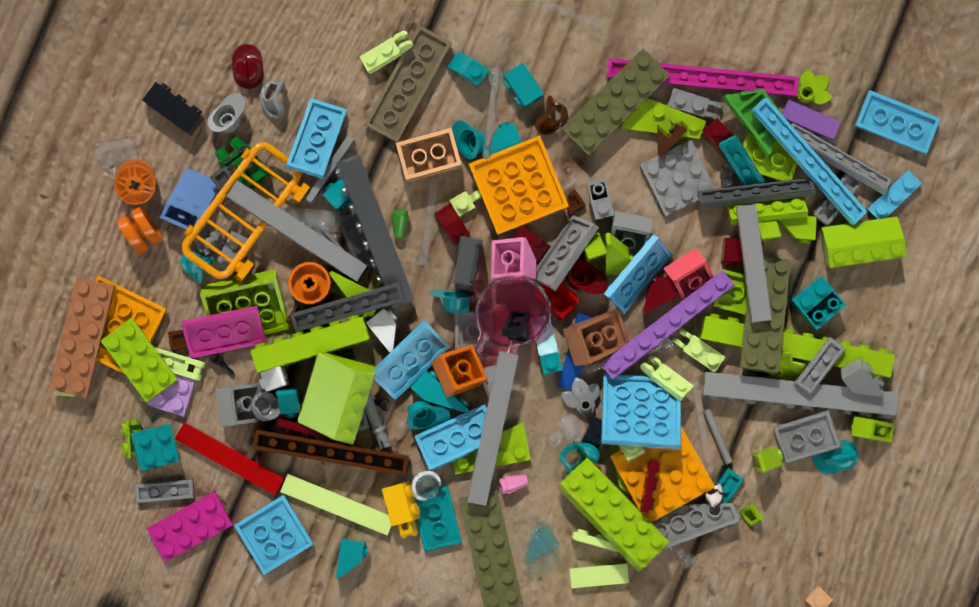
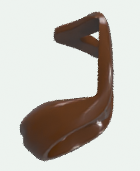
M551 95L548 96L546 101V114L535 122V128L541 135L553 134L567 119V108L559 102H553L554 99ZM551 106L561 108V115L558 120L552 118Z

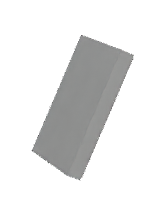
M830 410L773 427L786 464L842 447Z

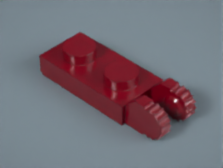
M284 418L278 419L277 426L281 427V431L292 433V430L300 432V436L310 438L311 435H314L320 441L330 439V437L299 422Z
M656 459L650 460L646 469L640 506L642 513L649 514L650 510L654 508L655 499L652 498V493L657 489L658 479H655V475L660 472L661 464Z

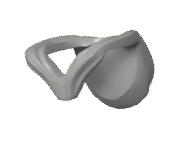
M284 80L265 83L259 95L264 111L272 118H280L285 113L284 106L277 100L281 89L286 88ZM269 86H276V91L272 97L266 99Z

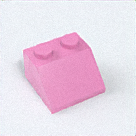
M521 237L492 241L491 279L502 282L536 279V258L527 238Z

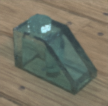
M541 523L533 528L534 532L531 533L524 557L526 565L560 546L548 524L544 526Z

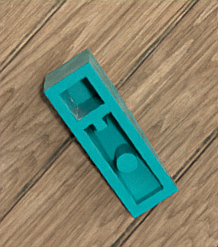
M549 315L530 319L543 375L562 371Z

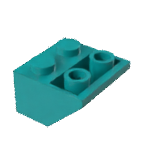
M822 275L815 278L788 301L798 314L816 330L846 306Z

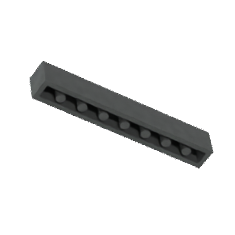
M354 155L337 162V168L334 169L338 180L342 179L344 186L341 187L345 198L349 197L351 204L348 206L352 216L356 215L358 222L355 224L359 234L363 233L365 238L362 243L366 252L370 251L372 256L369 261L372 268L377 269L378 276H376L379 286L384 287L401 282L406 300L391 305L393 308L415 300L361 157Z

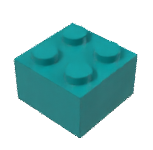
M171 424L130 434L138 472L179 462Z

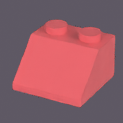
M696 248L663 268L682 301L713 278L707 261Z

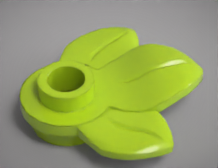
M811 69L806 70L800 77L797 98L803 103L812 101L816 104H824L830 101L832 95L825 91L829 83V76L818 75L814 77ZM803 91H808L809 96L805 97Z
M786 351L781 353L779 373H767L773 378L796 381L797 375L803 372L806 364L792 361V351Z

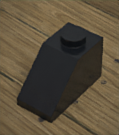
M591 416L580 443L592 444L599 450L602 445V420Z

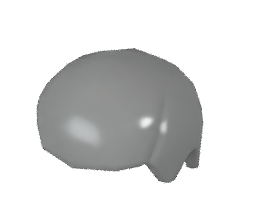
M261 392L253 398L251 409L259 420L271 421L280 415L278 400L273 394Z

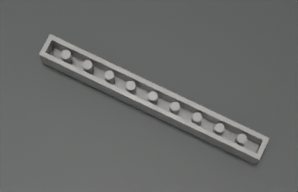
M703 372L701 395H706V399L709 400L725 397L727 402H737V399H744L746 404H756V401H763L765 406L775 407V403H781L783 408L794 409V405H800L802 410L813 411V407L821 408V412L830 410V413H832L833 409L840 410V414L848 415L855 411L859 412V416L871 417V413L878 414V418L890 419V415L896 416L898 392L883 391L884 395L880 397L853 393L849 387L818 384L812 394L809 395L794 384L795 381Z

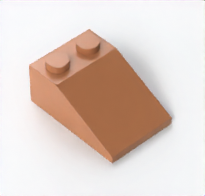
M619 309L606 312L563 329L575 366L595 362L618 351L629 342Z

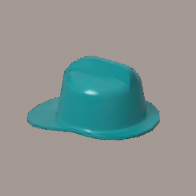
M458 120L453 124L451 128L457 150L467 159H474L483 151L488 150L483 132L472 128L463 120Z
M430 290L429 294L440 297L442 306L447 312L463 314L469 312L470 298L475 295V292Z
M421 400L407 406L408 418L406 424L412 430H429L450 420V413L446 408L432 406L427 401Z
M840 440L842 447L814 455L813 463L820 472L825 474L849 470L856 465L859 458L856 446L850 441Z

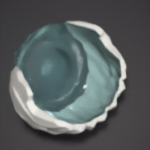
M433 471L418 473L412 480L411 490L413 496L420 501L434 498L441 486L440 477Z

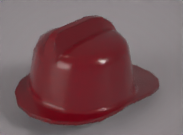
M251 44L240 45L232 54L233 76L235 82L240 87L253 89L261 84L263 80L262 56L257 47Z
M581 259L576 260L566 275L568 285L576 291L583 290L590 294H601L608 286L606 275L598 268Z

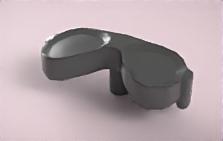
M729 161L722 165L728 176L721 180V184L727 188L733 183L734 171Z

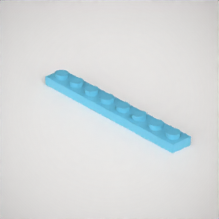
M767 97L762 99L751 110L755 117L851 225L856 224L868 212Z

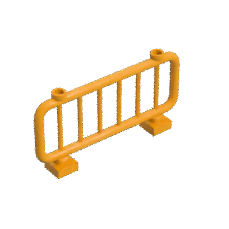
M267 142L257 143L251 150L247 148L241 155L243 161L195 226L190 225L184 232L186 238L182 243L183 254L217 279L228 278L234 271L237 272L236 279L239 281L244 279L254 264L249 260L245 263L241 261L268 225L261 221L255 229L221 204L240 177H243L275 201L274 205L281 208L290 194L293 195L290 201L297 205L310 188L305 183L301 186L297 185L302 177V172L293 170L294 177L288 183L255 159L260 150H266L284 164H287L289 157ZM252 161L286 185V188L278 198L244 174V171ZM218 207L253 232L245 244L210 220V217ZM206 223H209L242 247L233 260L198 235ZM195 238L230 262L225 271L216 270L190 250V245Z

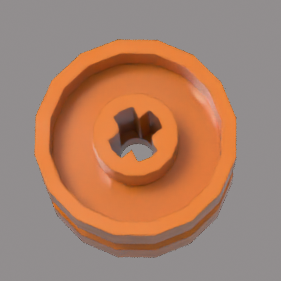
M140 205L131 210L133 220L127 215L117 219L118 226L123 235L139 255L149 250L147 240L155 246L163 241L159 229Z
M304 262L297 265L291 271L288 278V287L291 295L297 301L306 305H318L330 296L333 280L330 273L323 266L315 262ZM309 281H313L315 283L314 286H311V288L308 287Z

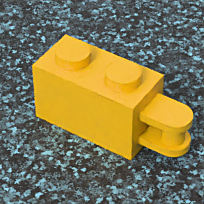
M410 481L382 489L391 525H398L403 539L408 538L409 535H417L415 520L420 518V509L415 502Z

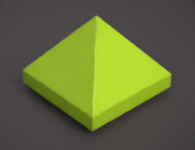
M753 503L739 510L750 526L764 519L759 509Z

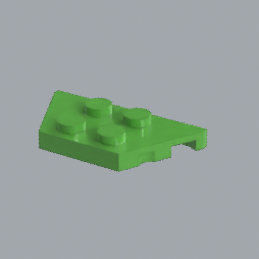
M756 89L750 92L744 91L723 96L722 99L765 156L770 155L776 139L751 112L765 97L780 112L765 90Z

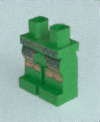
M238 137L229 142L234 148V151L230 154L227 153L224 147L215 152L219 160L218 164L221 168L226 166L231 174L235 172L243 161L241 155L247 148L251 150L249 145ZM256 155L255 159L262 163V161ZM253 161L246 169L257 184L270 175ZM243 177L238 179L239 182L252 189L254 187Z

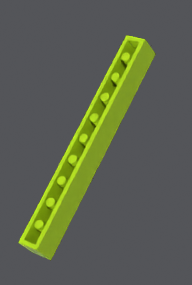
M709 313V316L703 317L699 339L741 348L744 324L739 323V319L728 317L727 320L720 319V315ZM784 329L781 353L792 351L793 359L810 362L829 337L816 339L814 334L803 333V336L796 335L794 330ZM841 340L839 344L845 348V351L832 367L843 368L861 358L865 363L870 364L875 376L891 378L895 355L890 354V350L878 348V351L871 350V346L860 344L859 347L852 346V342Z

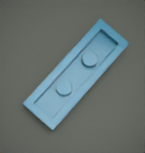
M907 170L888 188L884 195L882 194L866 210L874 219L887 218L922 183L910 170Z

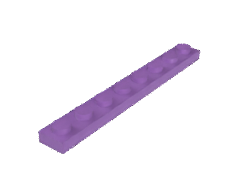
M723 270L606 359L601 363V366L614 380L727 293L735 284Z

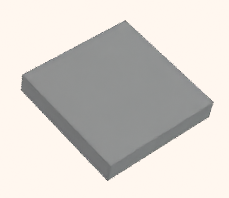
M492 310L454 314L455 350L471 344L474 349L494 348Z

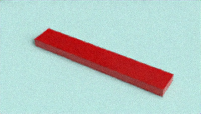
M186 422L183 423L175 437V440L273 495L277 494L285 479Z

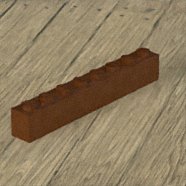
M260 429L255 431L252 447L255 450L405 476L407 475L410 455L320 441Z

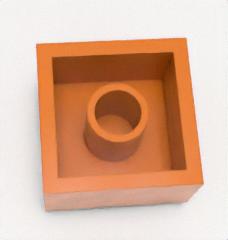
M472 344L441 354L432 362L447 398L479 387L488 379Z

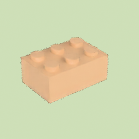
M452 128L396 143L407 183L462 168Z

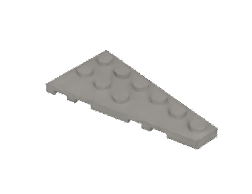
M720 503L714 510H712L709 504H686L651 523L669 541L662 549L664 550L737 523L740 520L733 503Z

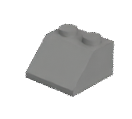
M615 211L610 233L626 245L629 255L634 257L650 238L653 218Z
M260 383L216 389L221 427L261 421L255 417L251 409L253 398L258 393H261Z

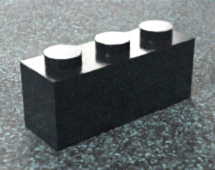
M155 82L142 101L192 136L205 119L201 115L202 111L194 105L190 107L185 104L187 100L181 95L177 94L174 96L170 93L172 89L166 84L162 83L159 85Z

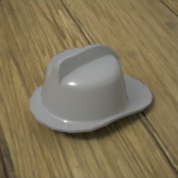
M238 93L228 95L210 114L208 118L210 130L222 132L223 134L234 132L240 125V116L245 109L244 97Z

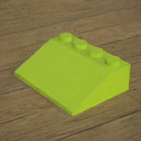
M277 269L246 275L242 281L233 278L201 286L200 296L206 316L258 306L265 335L290 329V325L286 322L288 315Z
M319 351L298 422L334 440L353 444L375 376V366Z

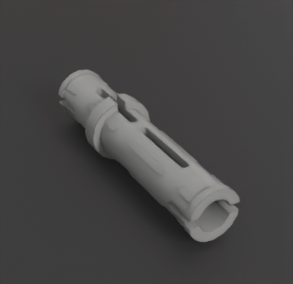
M370 391L365 411L372 426L371 432L375 434L379 449H383V447L390 446L391 443L385 431L386 425L382 423Z

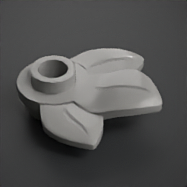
M576 377L572 384V391L562 392L561 395L568 407L577 408L581 414H590L595 408V401L600 395V389L597 383L588 386L584 380ZM587 401L589 407L583 408L582 403Z

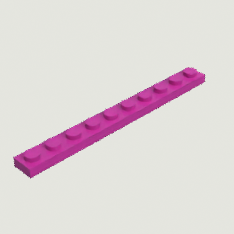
M609 58L607 79H612L631 60ZM658 63L670 75L662 84L740 92L764 89L770 95L797 96L799 77Z

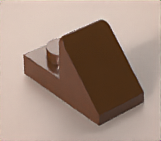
M683 121L679 124H673L669 129V134L657 124V146L660 157L688 131L687 125Z

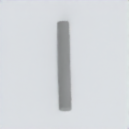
M710 408L704 410L703 413L725 464L733 462Z

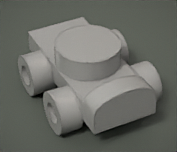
M214 231L209 233L210 237L206 238V235L201 236L218 250L223 249L222 245L225 244L221 233L217 234ZM201 241L196 243L200 254L205 253L208 256L213 253Z

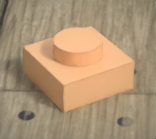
M817 586L805 601L812 607H827L833 599Z

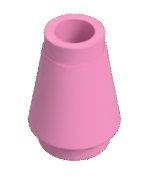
M526 475L503 476L502 479H499L501 493L509 495L528 486Z

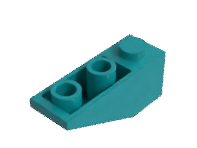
M426 370L410 387L424 401L462 412L469 410L466 407L468 403L461 397L458 399L454 395L446 397L441 383L438 381L437 374L433 371L429 373Z

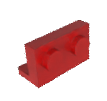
M563 281L556 291L542 285L533 293V296L559 322L580 302L576 294L570 291Z

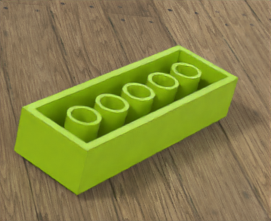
M360 315L348 317L347 322L342 323V321L338 320L329 323L330 327L327 328L322 326L311 328V332L307 334L301 331L292 334L290 339L284 337L274 339V343L270 345L266 342L254 346L255 349L250 350L256 372L262 373L278 366L285 367L315 358L319 351L332 353L372 341L366 319L360 317Z
M588 458L575 468L557 487L638 572L669 543L658 529Z

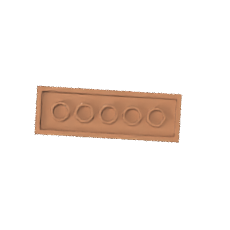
M76 276L49 385L50 390L88 398L115 285Z

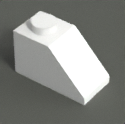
M382 309L367 321L366 324L386 349L391 352L395 347L397 323L394 320L397 318L391 310L386 311Z
M278 366L260 373L261 378H259L261 388L265 389L266 392L290 385L284 366Z

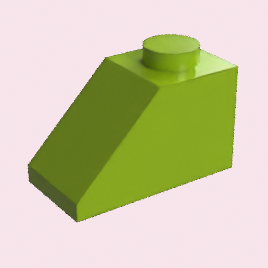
M815 216L776 220L792 240H798V244H810V241L816 238L817 217Z
M776 220L759 222L761 241H772L781 237Z
M599 233L593 235L583 250L586 262L604 257L607 254Z
M606 233V275H620L621 271L632 261L633 255H629L626 245L611 233Z
M854 416L851 436L892 443L895 424Z
M776 446L751 452L756 470L763 473L782 465V452L780 449L777 450Z

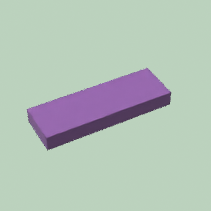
M789 99L782 112L788 122H793L830 140H834L841 123Z

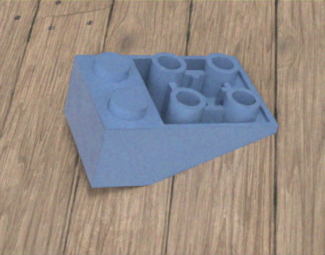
M186 168L170 195L160 218L185 230L190 225L194 227L217 196L219 189L211 178Z

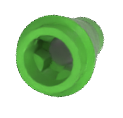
M393 209L391 219L394 237H405L410 217L408 210Z

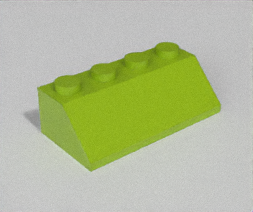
M897 216L861 221L854 225L847 223L821 227L825 265L829 268L906 257L905 238Z

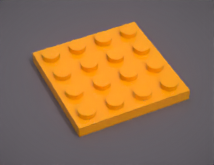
M540 135L469 163L497 236L569 207Z
M98 275L95 281L115 285L103 338L130 318H134L152 342L168 309ZM101 343L97 361L125 374Z
M682 426L680 449L643 447L645 453L630 462L627 461L621 450L609 456L639 511L648 463L652 459L660 461V472L655 475V479H658L657 489L652 493V498L655 499L654 508L650 510L649 514L642 513L650 522L657 520L715 487Z

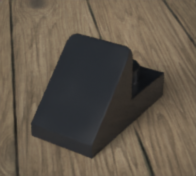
M511 311L502 328V336H507L508 340L526 341L530 312Z

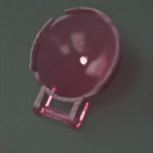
M519 275L503 276L489 283L480 293L475 306V321L480 332L475 346L477 355L485 354L498 358L499 350L485 347L486 340L498 346L509 347L508 352L515 354L518 346H525L532 341L535 343L545 333L551 318V303L545 290L535 281ZM511 311L530 312L526 341L508 340L507 336H502V328Z

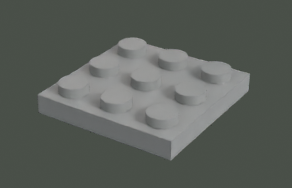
M692 140L667 151L662 157L657 156L639 165L664 217L698 201L697 191L715 189Z

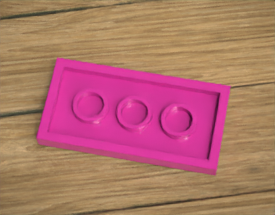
M258 306L181 322L190 358L255 346L266 342Z
M214 491L146 529L163 561L166 562L234 524L217 492Z

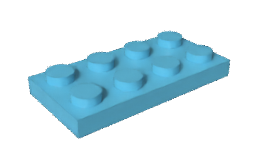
M869 90L854 126L925 155L928 152L941 118Z
M310 98L286 168L323 179L347 114V109Z
M653 234L604 294L625 314L673 254Z
M423 320L375 367L374 380L396 400L450 346Z
M485 404L415 436L429 471H434L478 450L487 409Z

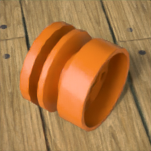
M127 160L120 165L116 173L114 183L116 194L122 201L128 204L138 205L145 203L151 199L155 192V170L144 160ZM132 180H134L136 183L139 182L138 187H136L135 185L131 186Z

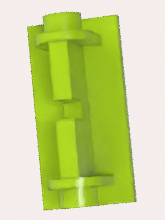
M139 419L131 420V424H129V420H123V424H121V435L124 436L122 454L125 455L126 459H131V454L135 458L130 434L141 431Z

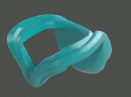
M192 251L209 265H212L214 262V257H206ZM183 254L180 260L181 267L186 273L194 277L196 283L201 284L204 278L202 268Z
M572 443L560 452V460L566 467L568 475L586 458L593 464L600 458L599 450L589 443ZM578 450L580 458L576 464L570 467L564 458L571 451Z

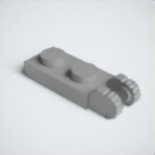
M673 88L668 103L669 107L712 120L720 119V116L715 113L706 112L707 107L722 110L724 105Z

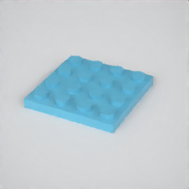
M604 373L601 444L680 449V401L652 381L650 377L619 375L612 380L608 374Z

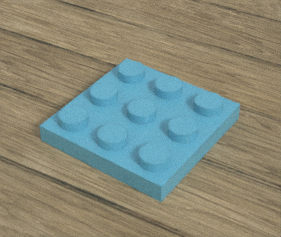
M282 495L234 525L264 575L314 544L285 495Z

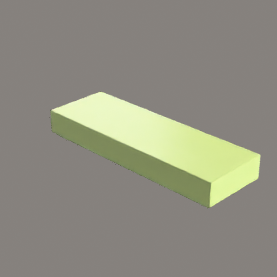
M627 563L569 568L571 588L629 583Z

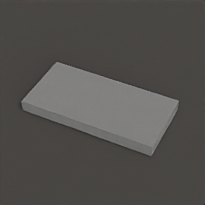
M573 215L537 266L536 279L533 280L556 291L599 227L594 223Z

